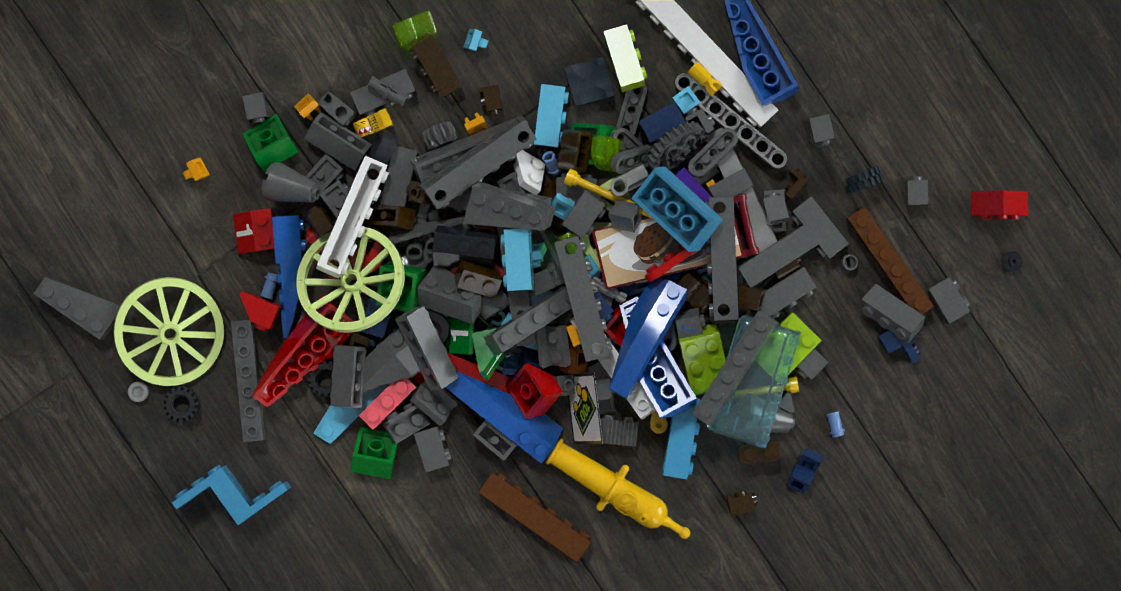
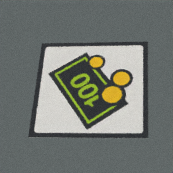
M595 373L573 374L575 394L568 395L574 444H603Z

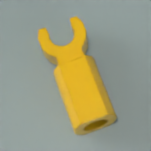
M699 62L694 64L688 71V74L701 86H705L706 91L712 96L723 86L718 80L713 79L712 75Z

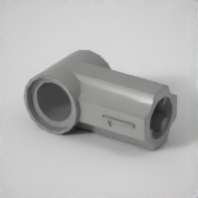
M642 164L621 176L615 177L610 185L612 193L622 196L642 185L649 176L644 165ZM616 181H623L626 187L623 191L615 190L614 183Z

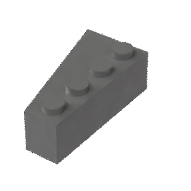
M480 182L472 187L463 224L544 230L551 227L555 207Z
M45 277L33 293L99 340L104 339L115 324L117 312L121 304L50 277Z

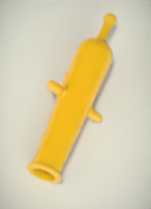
M563 439L558 441L546 464L551 463L600 496V501L596 506L598 511H602L610 503L620 513L631 517L647 528H658L662 525L672 529L683 539H687L690 536V530L687 527L680 526L668 516L666 504L660 498L625 478L629 471L628 465H623L619 472L615 473L564 444Z

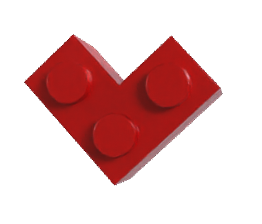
M971 191V216H979V220H991V216H995V219L1020 220V216H1028V191Z

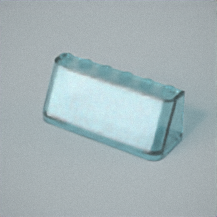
M744 315L739 319L727 359L754 317ZM777 324L714 424L707 425L709 431L757 447L766 448L770 440L772 426L776 420L778 406L782 400V393L788 381V373L794 361L795 350L800 341V331Z

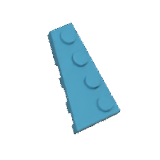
M381 385L377 389L364 392L362 408L330 406L313 434L331 444L389 385Z

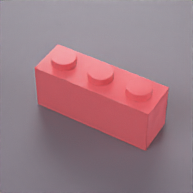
M409 378L395 381L359 416L374 430L417 386Z

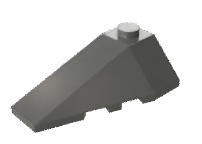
M465 217L414 224L413 231L390 230L389 240L398 250L403 265L423 269L428 263L433 261L434 232L437 226L470 228L468 224H463Z
M400 329L387 337L365 358L363 393L377 389L381 385L392 384L397 380L413 377L420 372Z

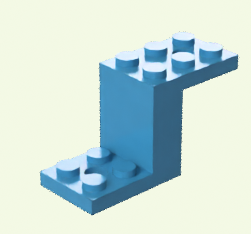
M218 465L207 472L209 477L206 479L201 477L191 484L192 489L188 490L186 488L175 495L176 500L172 504L178 509L208 487H211L234 521L239 525L290 489L291 486L287 481L283 484L279 481L269 488V494L266 495L263 492L251 500L227 465L223 467Z

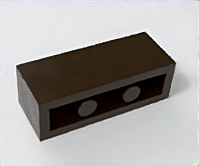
M431 31L410 42L412 49L409 51L415 61L419 59L422 63V66L419 68L425 77L429 76L432 80L429 85L435 94L439 92L440 96L444 97L463 86Z

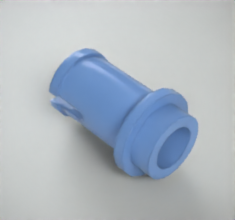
M552 151L544 153L542 159L547 166V172L551 175H558L561 169H558L555 154Z
M268 272L267 276L264 277L266 280L261 296L273 299L278 282L277 274Z
M839 411L826 414L831 429L829 434H832V438L844 435L843 431L845 429L842 428Z

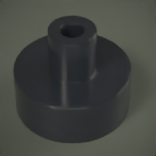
M1015 251L1005 253L1001 259V264L1007 271H1017L1023 263L1021 255Z

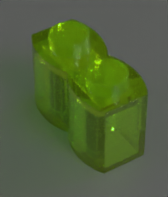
M429 10L392 25L401 49L405 48L406 51L412 49L410 42L431 31L434 37L438 35Z

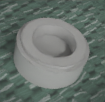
M143 382L132 383L128 388L130 399L135 402L144 401L149 395L148 386Z

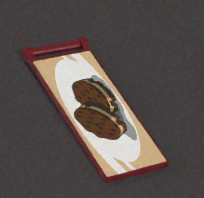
M747 195L733 196L734 203L738 202L749 248L747 250L742 249L734 215L736 259L758 254L760 251L759 247H756L746 204ZM716 202L713 206L714 211L718 214L725 211V204L723 202ZM649 217L642 218L634 233L615 229L612 226L592 231L606 289L647 280L645 278L647 274L645 270L653 264L660 265L664 262L662 258L671 252L676 254L681 250L679 248L681 244L654 219ZM710 237L699 251H696L661 276L707 266V263H711V255H707L706 243H710Z

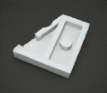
M521 150L517 153L515 157L516 162L513 164L519 186L537 195L541 191L545 163Z

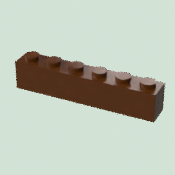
M862 207L846 218L902 301L920 314H924L934 307L866 208Z
M492 472L479 490V493L578 562L591 544V541L588 539L590 535L581 529L579 532L572 528L574 524L566 518L559 519L555 516L557 512L549 506L546 509L539 504L541 501L532 494L528 497L523 493L524 489L516 483L511 485L506 481L508 477L501 472Z

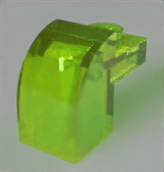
M593 135L591 157L594 165L599 170L614 172L611 169V159L617 153H620L621 140L608 136Z

